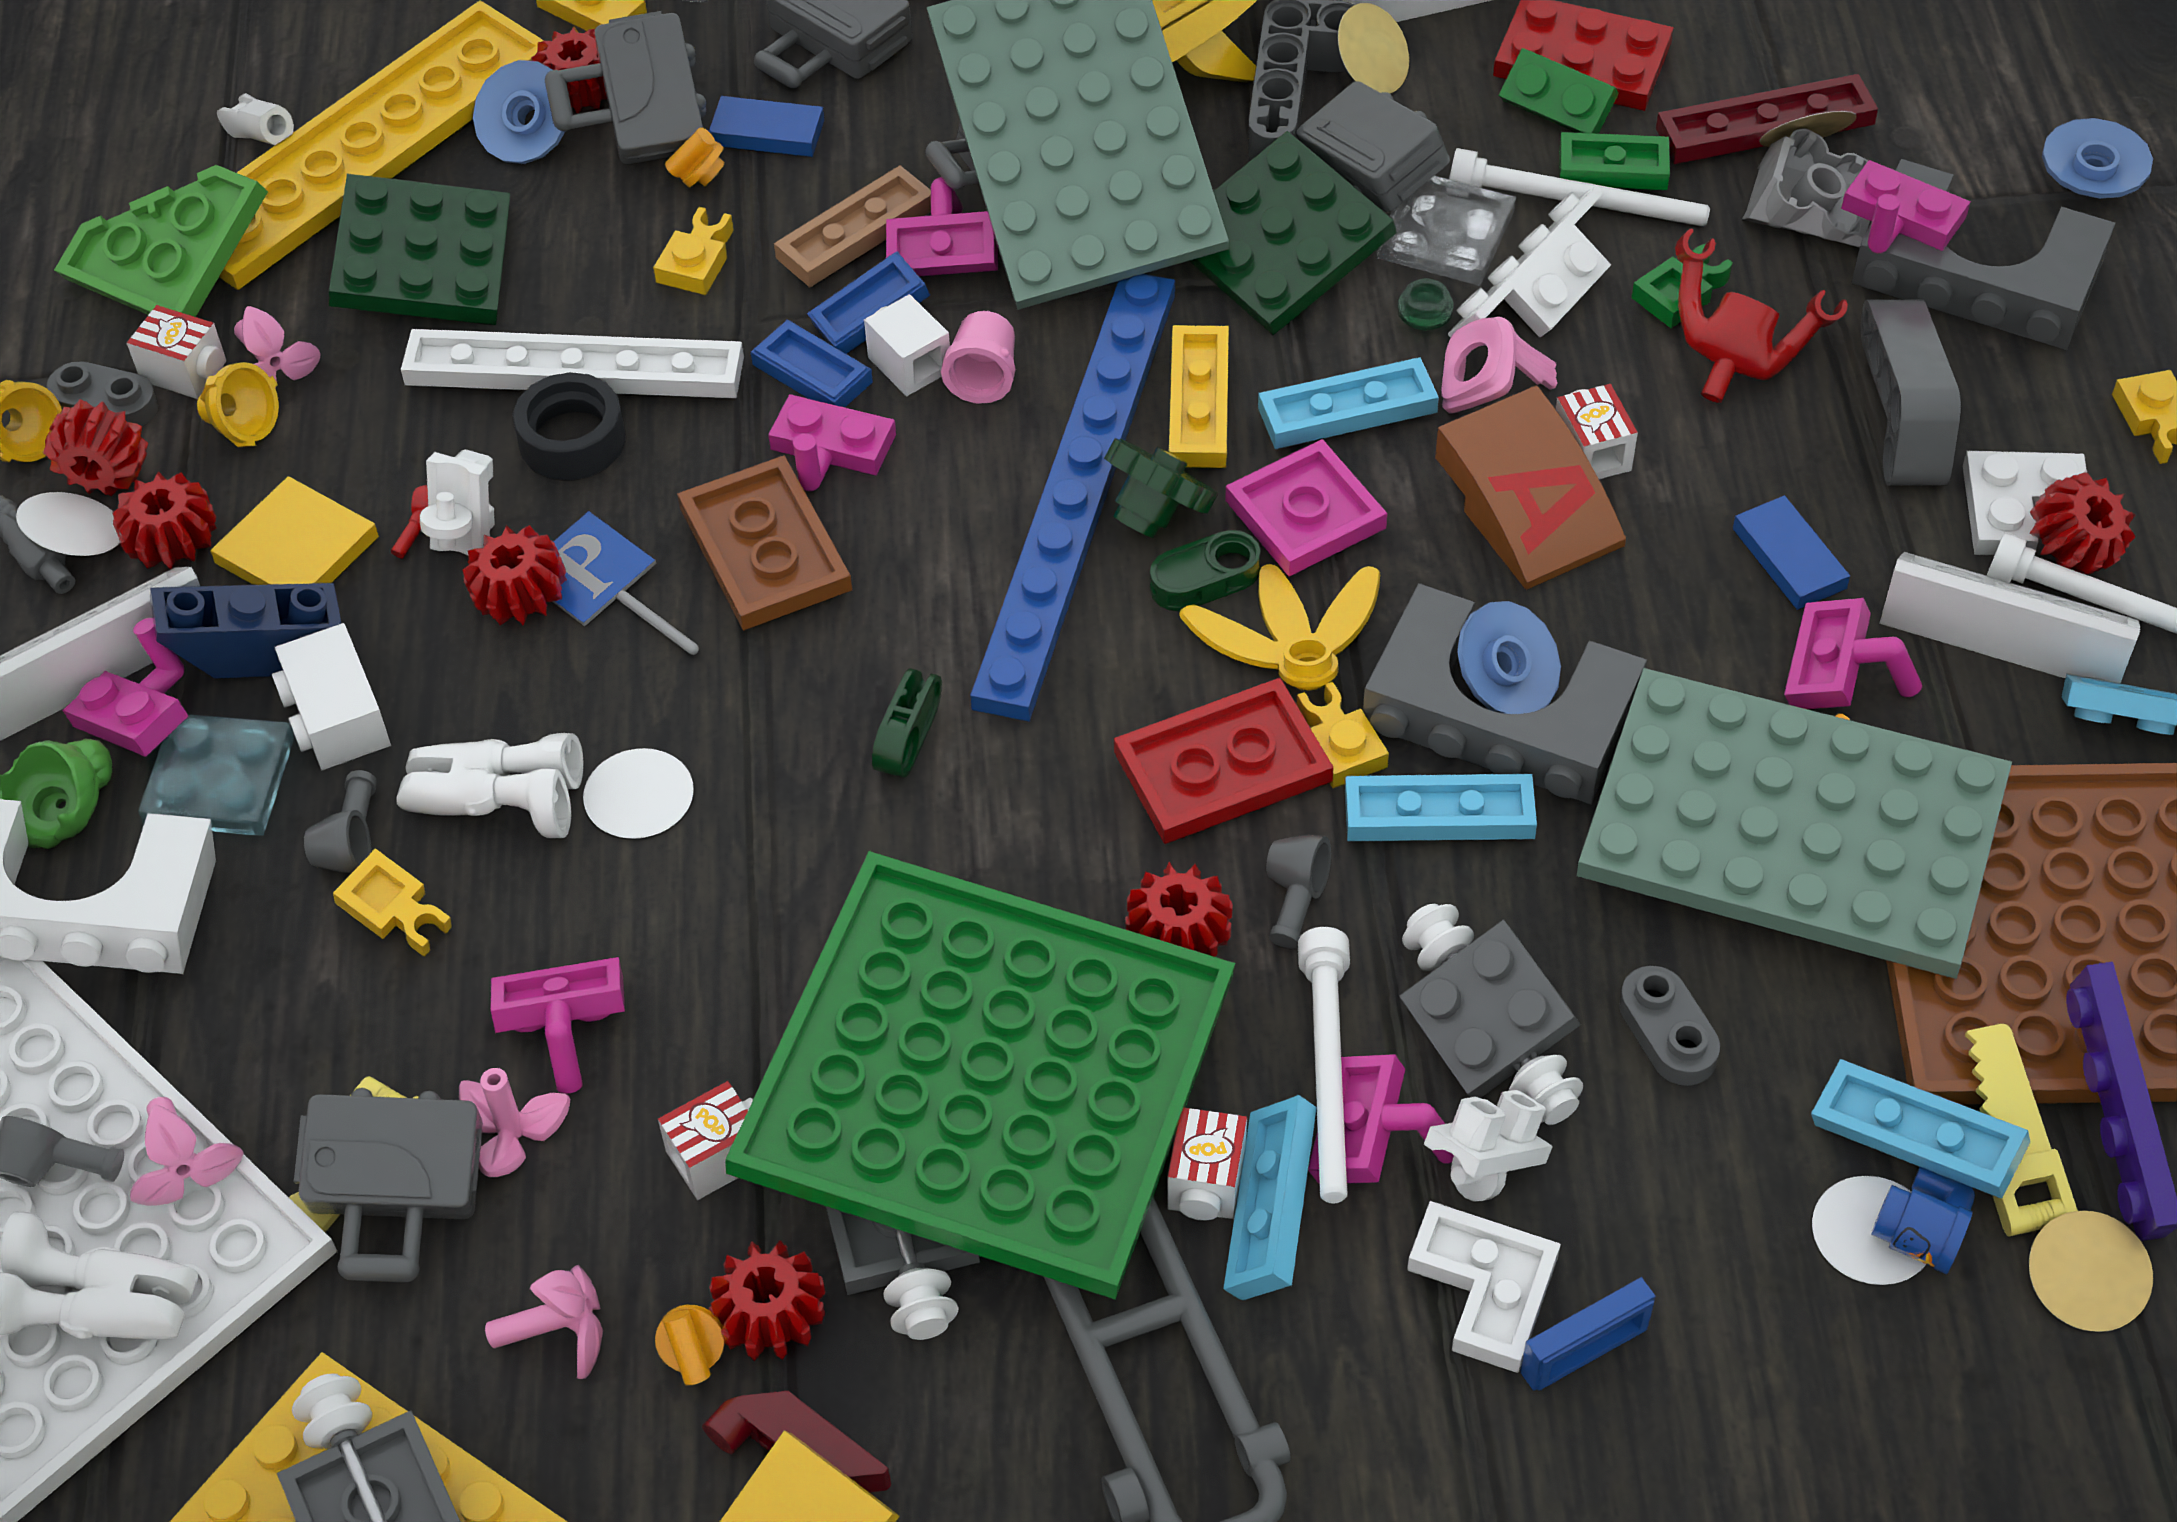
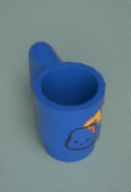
M1919 1167L1911 1187V1193L1891 1185L1871 1235L1889 1242L1890 1249L1930 1265L1935 1270L1947 1275L1973 1214L1971 1208L1975 1199V1191L1968 1185Z

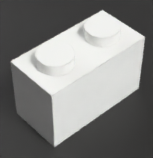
M344 623L275 647L283 670L273 673V680L284 708L296 704L299 714L289 717L291 727L301 752L313 748L321 771L391 746L379 707Z

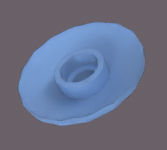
M518 60L501 66L485 80L475 100L473 122L476 136L487 152L506 163L526 164L543 158L559 144L565 131L558 130L553 124L545 87V76L552 70L551 68L538 61ZM535 110L532 120L525 124L526 115L530 111Z
M2096 118L2072 120L2057 126L2046 138L2042 154L2047 172L2061 186L2077 194L2100 199L2122 197L2139 190L2149 179L2153 163V157L2148 144L2138 134L2116 122Z
M1510 601L1487 603L1469 615L1460 631L1457 653L1462 676L1474 697L1489 710L1504 714L1530 713L1548 706L1559 688L1561 664L1557 645L1545 623L1528 608Z

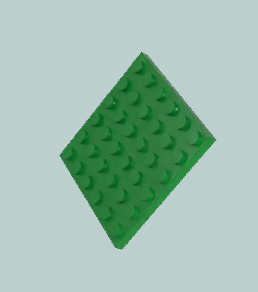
M869 851L725 1159L726 1174L1116 1300L1175 1138L1183 1108L1187 1105L1230 987L1235 963Z

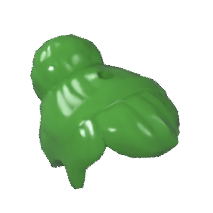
M88 738L81 741L68 742L67 744L50 740L39 741L28 745L20 753L19 757L14 760L13 767L5 774L0 775V799L21 801L29 843L28 847L53 848L61 841L74 837L87 826L98 802L99 789L106 786L112 776L110 752L99 740ZM66 801L65 807L58 808L61 802Z

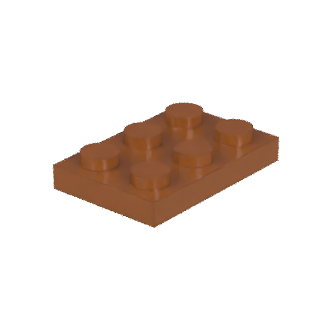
M785 455L677 493L680 510L743 631L852 591L851 575Z

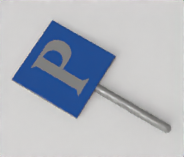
M590 511L553 541L565 565L567 581L561 584L562 600L553 601L554 604L583 626H586L617 599L689 654L695 655L698 653L699 647L696 643L626 592L631 585L657 564L655 559Z

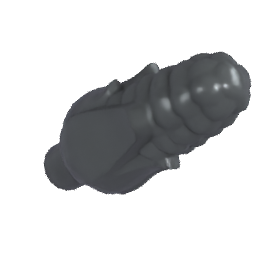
M0 495V536L3 538L4 543L8 545L9 553L17 560L21 569L32 579L46 580L58 594L70 591L74 587L76 580L65 567L66 554L44 548L29 539L21 531L17 523L16 513L19 508L18 505Z

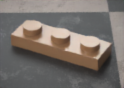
M899 165L775 242L776 259L808 287H812L885 241L886 219L920 217L931 212V190Z

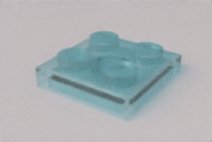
M188 715L162 741L138 811L143 824L145 823L147 813L211 819L212 831L264 836L295 738L290 723Z

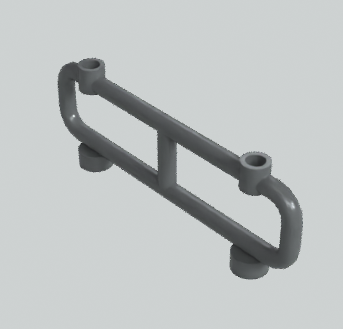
M1153 1197L1140 1233L1169 1296L1093 1322L1078 1287L1044 1277L1126 1465L1125 1469L1101 1478L1102 1489L1109 1512L1114 1522H1183L1176 1511L1105 1350V1347L1181 1321L1235 1438V1446L1241 1465L1249 1477L1252 1476L1259 1493L1258 1502L1252 1509L1220 1522H1278L1284 1514L1287 1500V1491L1279 1466L1287 1464L1291 1460L1285 1435L1277 1422L1260 1427Z

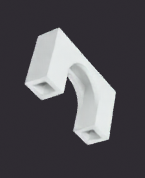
M0 799V957L17 961L38 960L70 963L82 967L103 966L135 969L148 973L168 972L183 974L216 862L211 819L147 813L131 866L117 883L105 891L87 898L72 901H51L31 896L14 885L29 843L21 801Z

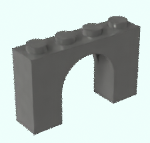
M1904 159L1900 160L1895 170L1946 192H1950L1954 174ZM2061 207L2044 247L2036 256L2016 265L1988 266L1964 259L1947 246L1941 251L1900 233L1885 252L1874 253L1868 247L1871 221L1860 245L1851 284L1903 300L1923 299L1929 308L2067 350L2103 264L2115 222Z
M1418 583L1365 687L1363 712L1372 727L1386 737L1401 738L1430 748L1441 756L1459 758L1490 769L1495 774H1532L1533 785L1548 789L1556 796L1573 798L1592 805L1615 754L1642 670L1646 668L1647 659L1589 640L1569 685L1556 701L1545 708L1530 713L1504 714L1494 712L1469 700L1458 689L1452 678L1459 664L1457 652L1460 631L1469 615L1474 612L1475 602Z

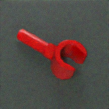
M427 485L417 487L413 492L411 503L412 516L391 549V553L400 559L404 558L421 531L420 514L423 509L428 507Z

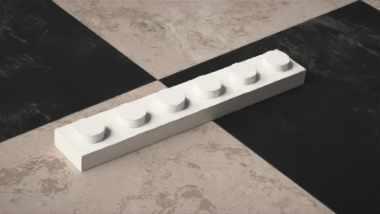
M411 329L401 373L404 384L412 386L527 390L532 384L548 376L573 372L590 374L608 383L616 394L737 398L744 354L742 342Z

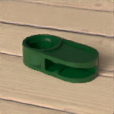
M1228 530L1164 552L1157 556L1151 564L1150 592L1153 600L1167 610L1180 611L1188 605L1200 606L1250 587L1259 577L1261 550L1258 542L1251 535L1243 531ZM1227 553H1238L1244 556L1248 562L1240 568L1231 569L1221 566L1217 559Z
M909 668L905 672L876 735L872 753L873 770L903 778L909 775L938 711L942 692L941 676L931 673L925 682L921 671Z

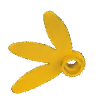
M1266 564L1260 568L1258 597L1263 620L1274 641L1235 621L1197 605L1184 607L1180 610L1179 615L1197 637L1218 652L1250 665L1278 669L1281 679L1287 684L1301 690H1315L1331 682L1337 676L1339 663L1336 655L1343 651L1358 636L1368 622L1378 596L1380 571L1370 566L1360 569L1332 602L1315 633H1311L1304 606L1292 584L1284 573L1272 564Z

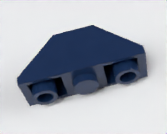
M334 583L150 588L156 641L213 678L272 676L273 673L283 670L275 650L276 646L341 624Z

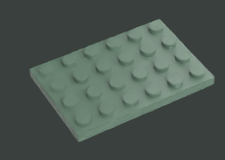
M950 0L927 7L930 24L1017 310L1229 249V239L1152 0Z
M1643 668L1578 862L1577 876L1957 979L2012 761Z

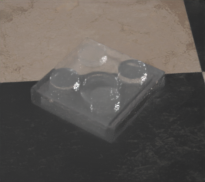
M1433 176L1392 211L1390 217L1394 220L1397 233L1377 249L1376 258L1481 286L1514 214L1516 197Z

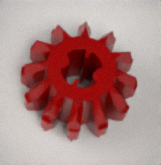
M573 27L570 33L564 35L553 31L552 41L538 42L537 53L531 59L532 61L544 64L552 70H564L598 64L599 58L596 49L595 29L579 33ZM603 77L567 83L571 107L578 114L586 106L599 109L601 99H607Z
M80 399L74 407H63L60 414L55 416L45 439L46 445L43 451L51 460L50 470L55 473L65 474L67 476V485L77 483L84 486L89 495L95 489H99L104 494L113 496L118 489H129L131 483L135 482L147 457L146 450L149 443L141 437V425L125 420V411L115 413L108 410L103 401L96 407H93L88 402Z
M158 471L151 482L144 483L135 479V492L118 494L119 508L112 512L114 518L113 526L125 553H128L130 559L139 558L147 569L163 561L171 570L176 560L181 558L195 562V549L211 547V532L217 529L215 512L210 504L207 492L201 487L200 483H190L182 472L167 480Z
M2086 471L2079 475H2073L2070 478L2066 477L2062 481L2060 479L2055 481L2044 490L2045 493L2040 496V500L2030 510V514L2036 523L2029 534L2042 539L2044 544L2040 555L2052 554L2056 558V564L2069 569L2072 568L2074 571L2082 574H2092L2102 568L2107 569L2121 559L2120 556L2126 553L2125 549L2129 547L2130 542L2136 537L2129 527L2130 522L2136 515L2123 509L2121 501L2124 494L2114 495L2109 491L2107 477L2093 481Z
M506 525L503 534L499 537L493 538L484 534L483 548L468 550L469 565L463 569L464 583L475 608L480 610L482 615L490 614L499 625L504 624L514 616L524 626L528 614L537 612L546 616V602L562 600L561 584L567 581L565 565L555 543L550 540L548 535L539 536L530 525L523 528L517 534Z
M1170 862L1166 869H1164L1163 877L1145 871L1144 877L1141 880V888L1130 890V895L1127 898L1128 916L1125 917V930L1213 957L1218 954V946L1227 945L1231 937V923L1229 920L1232 918L1233 912L1232 901L1229 899V895L1222 894V884L1219 882L1218 876L1201 879V872L1196 863L1185 874L1177 873Z
M779 1240L769 1254H762L759 1246L751 1241L747 1252L749 1258L742 1261L726 1255V1260L723 1264L726 1275L712 1277L709 1288L714 1301L711 1302L709 1310L722 1323L721 1334L724 1343L729 1346L730 1350L745 1343L747 1355L755 1362L765 1347H773L776 1356L783 1360L787 1354L786 1342L793 1340L808 1346L811 1339L809 1325L822 1324L825 1310L823 1302L820 1301L825 1294L823 1278L818 1273H812L811 1259L805 1252L789 1257L787 1246ZM769 1298L770 1302L765 1303V1299Z

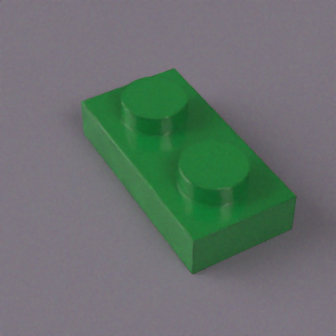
M1522 48L1498 96L1504 102L1576 133L1599 134L1619 92L1614 86Z
M1561 132L1559 178L1612 188L1668 189L1670 177L1669 137Z

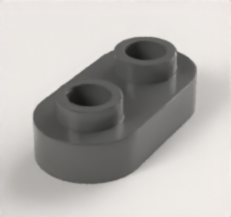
M79 361L67 363L59 367L51 374L47 381V389L55 395L62 409L63 407H74L80 399L88 402L93 407H96L103 401L108 410L115 413L125 411V420L127 422L137 423L141 426L150 422L158 411L159 403L151 382L146 377L136 373Z
M1645 966L1631 972L1624 980L1619 1009L1623 1019L1656 1071L1666 1080L1678 1085H1695L1708 1079L1714 1072L1717 1064L1720 1041L1715 1030L1681 978L1674 972L1659 966ZM1645 991H1657L1662 993L1664 996L1652 997L1648 995ZM1682 1039L1690 1040L1697 1047L1685 1048L1677 1041Z

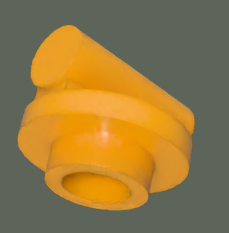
M698 128L665 162V166L669 173L677 178H681L688 187L693 186L697 181L706 186L725 163L719 158L724 147L719 142H715L714 137L708 130Z
M698 1305L678 1306L670 1310L659 1323L655 1335L658 1354L669 1367L681 1372L685 1385L703 1382L711 1376L709 1368L718 1361L724 1349L725 1343L721 1334L723 1325L710 1310Z

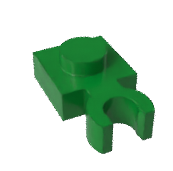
M1706 244L1696 247L1693 252L1701 254ZM1673 256L1635 281L1631 296L1634 301L1670 328L1681 322L1678 298L1683 264ZM1710 256L1703 262L1701 283L1702 307L1710 302L1712 289L1720 288L1729 281L1733 263L1729 259L1723 261L1718 266L1707 265Z

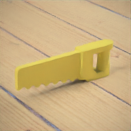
M1997 1024L1968 1030L1965 1033V1037L1974 1044L1968 1054L1978 1063L1972 1070V1073L1981 1081V1084L1976 1088V1093L1985 1100L1980 1107V1112L2028 1130L2030 1144L2003 1198L1993 1196L2002 1227L2008 1237L2041 1230L2054 1218L2069 1212L2078 1211L2058 1150L2051 1149L2011 1028L2006 1024ZM2047 1182L2052 1200L2018 1207L2014 1193L2019 1187Z

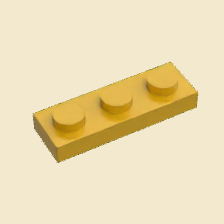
M1173 325L1169 453L1187 462L1186 467L1226 468L1229 326Z

